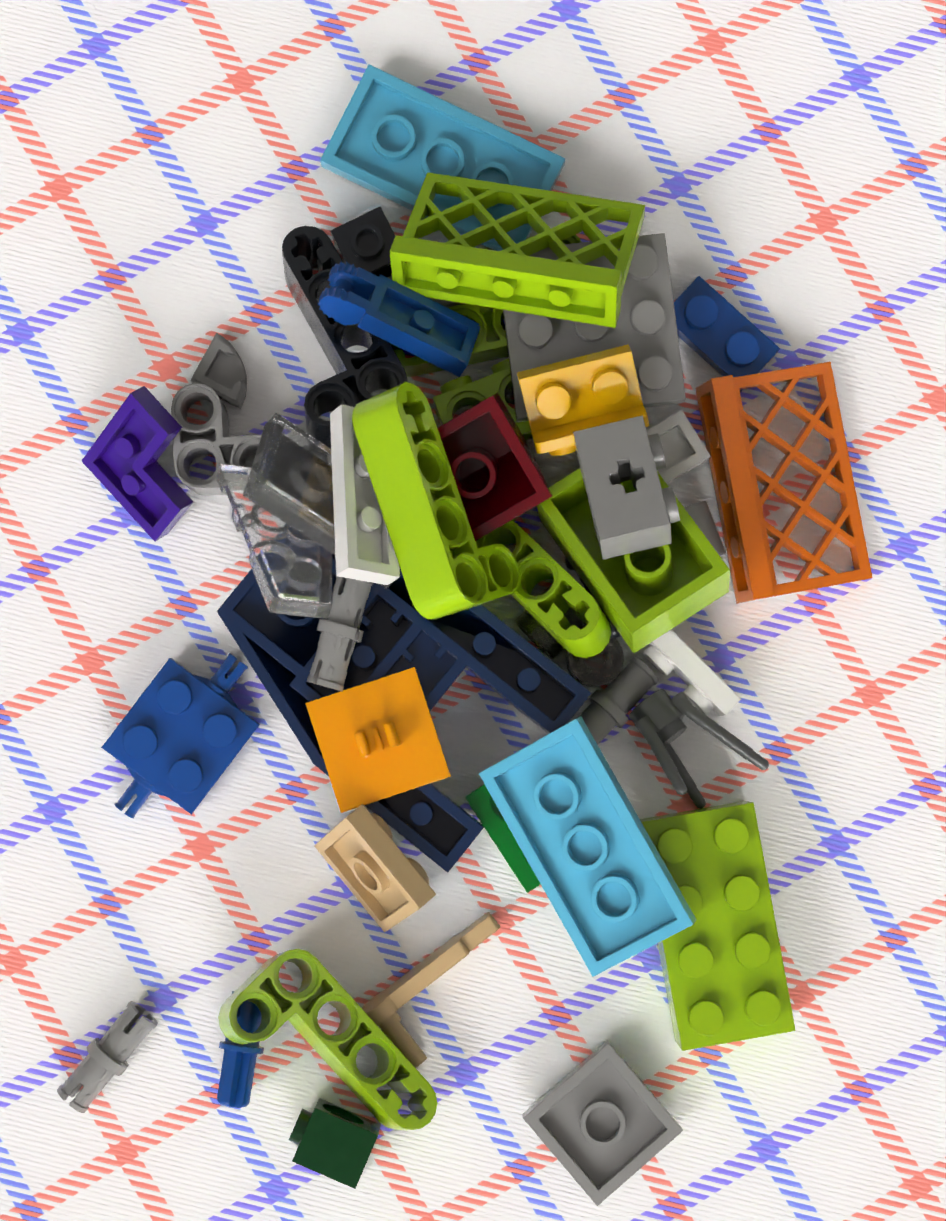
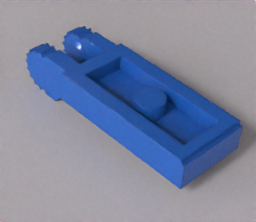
M340 262V264H335L332 267L328 281H330L329 286L331 287L325 288V291H322L318 302L319 310H322L323 314H326L328 318H334V321L344 326L358 324L357 327L458 377L462 375L468 366L480 330L479 323L381 274L378 277L360 267L356 268L354 264L351 265L348 262Z

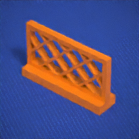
M831 362L733 377V375L716 377L696 387L706 448L711 456L709 458L736 604L873 578ZM817 377L821 401L811 414L788 396L799 380ZM787 382L781 391L772 385ZM757 387L775 400L761 422H758L743 410L741 389ZM781 406L805 422L792 445L768 429ZM823 413H824L825 423L820 420V417L822 416ZM747 427L754 431L750 439L748 436ZM812 429L827 438L830 443L831 455L823 467H820L799 451ZM761 437L785 454L771 477L754 466L752 450ZM792 460L816 477L802 499L778 483ZM833 468L835 469L836 478L830 474ZM757 481L764 485L760 493ZM823 483L840 495L842 508L833 522L810 506L811 501ZM771 492L796 508L781 531L764 519L762 506ZM803 514L826 530V533L812 554L789 538V535ZM844 521L847 532L840 528ZM768 536L775 540L771 547L769 545ZM834 537L850 548L854 567L853 571L837 573L820 560ZM782 546H784L806 563L793 582L777 584L773 560ZM813 569L824 575L807 579Z

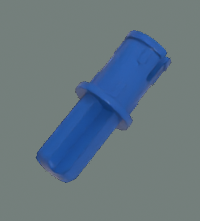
M244 1001L238 1008L237 1022L244 1031L248 1033L255 1032L261 1023V1012L254 1003ZM226 1037L225 1041H220L219 1048L224 1049L217 1100L221 1105L234 1108H243L249 1105L257 1054H263L264 1047L259 1046L260 1041L243 1045L234 1043Z

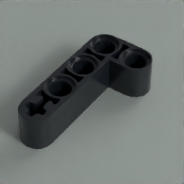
M302 226L290 231L283 240L284 276L288 289L336 373L335 376L311 387L305 396L304 403L309 440L315 447L331 452L330 421L319 418L321 415L334 411L341 404L355 407L356 404L373 397L371 395L372 392L381 389L389 390L408 382L405 369L389 342L357 327L358 324L344 326L334 321V318H328L326 314H323L322 310H319L318 302L322 291H325V288L331 287L329 286L330 281H328L332 267L335 264L344 262L331 239L323 230L313 226ZM318 268V273L313 276L312 269ZM356 345L368 348L364 352L359 353L346 350Z

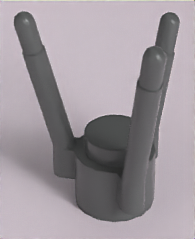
M660 689L643 700L629 714V718L647 740L676 792L679 795H684L687 792L697 808H704L706 801L670 744L687 729V726L682 721L684 716H687L759 769L766 770L769 767V762L694 707L683 692L678 693L671 699L664 689Z

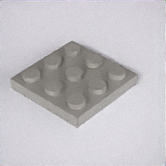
M665 233L639 236L621 295V311L616 328L503 310L516 422L528 421L517 372L629 344L632 351L644 408L681 404L686 400ZM590 241L565 245L571 252H574L587 245L592 244L593 242ZM549 247L529 255L552 260L559 259ZM605 256L584 264L610 269L615 268Z

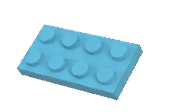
M368 64L320 159L321 167L413 210L427 172L552 191L565 165V158ZM436 194L433 203L440 211L462 202L459 197ZM500 203L486 209L495 220L516 211L512 205ZM474 215L452 224L458 233L462 235L483 226ZM527 223L507 232V234L517 244L528 239L533 228ZM494 238L482 243V245L495 251L503 250Z
M582 716L479 773L592 977L695 923L696 918Z

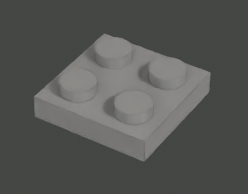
M608 1040L522 1114L525 1122L596 1206L600 1205L683 1132L678 1122Z

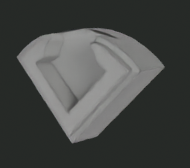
M216 333L190 381L192 384L207 385L216 392L220 399L241 409L247 392L246 370L233 345L223 336Z

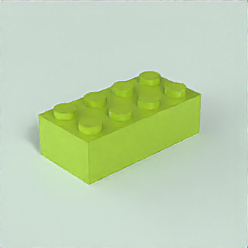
M740 801L640 819L696 918L692 926L658 943L674 1038L677 1045L682 1051L796 1031L754 802Z

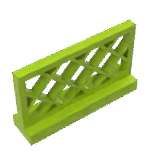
M427 172L403 236L396 235L390 249L392 280L427 298L616 328L621 311V295L645 217V205ZM436 194L459 197L462 202L440 211L433 203ZM500 203L512 205L516 211L495 220L486 209ZM551 212L566 213L571 219L550 228L541 217ZM472 215L483 225L463 235H460L452 226V224ZM606 220L628 223L627 228L607 237L596 226ZM528 223L537 235L516 244L507 232ZM440 230L448 241L444 243L420 238ZM583 231L593 243L571 252L562 240ZM494 238L503 250L495 251L476 248L475 246ZM549 247L559 259L552 260L529 255ZM605 256L615 268L610 269L584 264Z

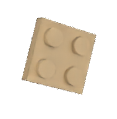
M362 804L345 817L314 847L385 933L419 910L436 893L429 886V878L423 867L414 859L406 858L393 842V835L387 823L379 815L370 813Z

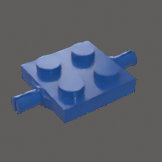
M231 653L228 654V657L211 679L195 675L173 658H169L101 747L123 763L134 778L120 799L114 804L116 808L122 811L136 794V799L124 813L128 817L134 819L136 813L152 792L170 798L192 815L260 725L239 709L228 693L244 671L248 669V666L240 661L228 678H226L225 675L238 659Z

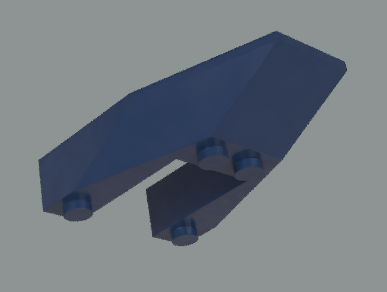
M288 524L217 610V613L312 763L328 775L305 703L340 692L307 682L321 632L317 631L319 619L325 620L334 591L333 588L337 578L335 553ZM401 569L400 578L389 585L373 583L359 629L364 631L361 643H355L343 689L346 690L415 667L429 711L431 712L466 668L547 734L567 724L591 695L588 689L482 604L437 619H426L421 616L410 599ZM432 783L365 805L447 873L484 828L478 820Z

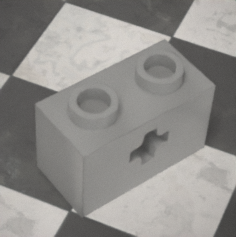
M643 415L573 432L577 457L603 560L672 544L671 523L680 521L678 506L673 488H661L657 470L666 468L663 448L658 433L647 434ZM631 480L636 491L625 493V489L620 482Z

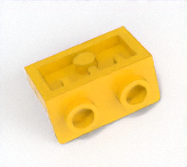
M629 344L517 372L537 454L548 452L553 456H561L575 452L576 446L573 434L575 431L642 415L645 427L650 425L643 405Z

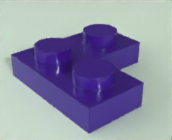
M143 386L129 394L81 461L156 542L172 530L193 504V500L157 462L182 426L151 392Z

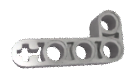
M193 383L185 385L177 391L171 406L172 417L182 426L173 439V459L176 475L184 485L198 495L246 494L251 477L245 473V461L251 454L260 450L264 434L229 436L227 409L216 392L205 384ZM202 400L211 402L214 409L209 421L201 425H191L188 423L187 412L191 405ZM307 432L275 434L302 453L308 449L317 448L309 440ZM326 451L329 457L325 468L332 472L331 452ZM201 455H212L215 457L217 463L216 470L211 477L202 481L191 478L189 471L194 459Z

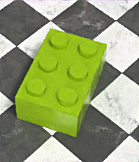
M580 468L550 486L549 489L553 496L537 505L541 523L633 653H636L729 592L730 569L676 496L680 521L671 523L672 544L604 560ZM657 471L661 488H668L669 486ZM631 480L620 482L625 489V493L636 491Z

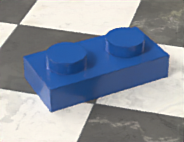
M700 276L674 301L678 337L722 376L733 375V377L757 374L780 350L773 341Z

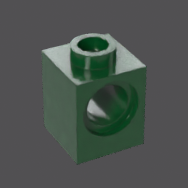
M319 1098L313 1113L302 1108L288 1141L299 1145L292 1162L356 1189L378 1137L381 1124Z

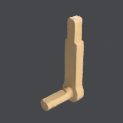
M490 912L485 913L460 934L452 937L396 982L371 998L362 1007L366 1014L381 1028L384 1034L415 1068L422 1064L427 1057L400 1022L401 1017L396 1011L464 959L470 951L500 928V925Z

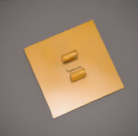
M415 667L305 703L341 813L358 808L362 804L367 805L451 777Z

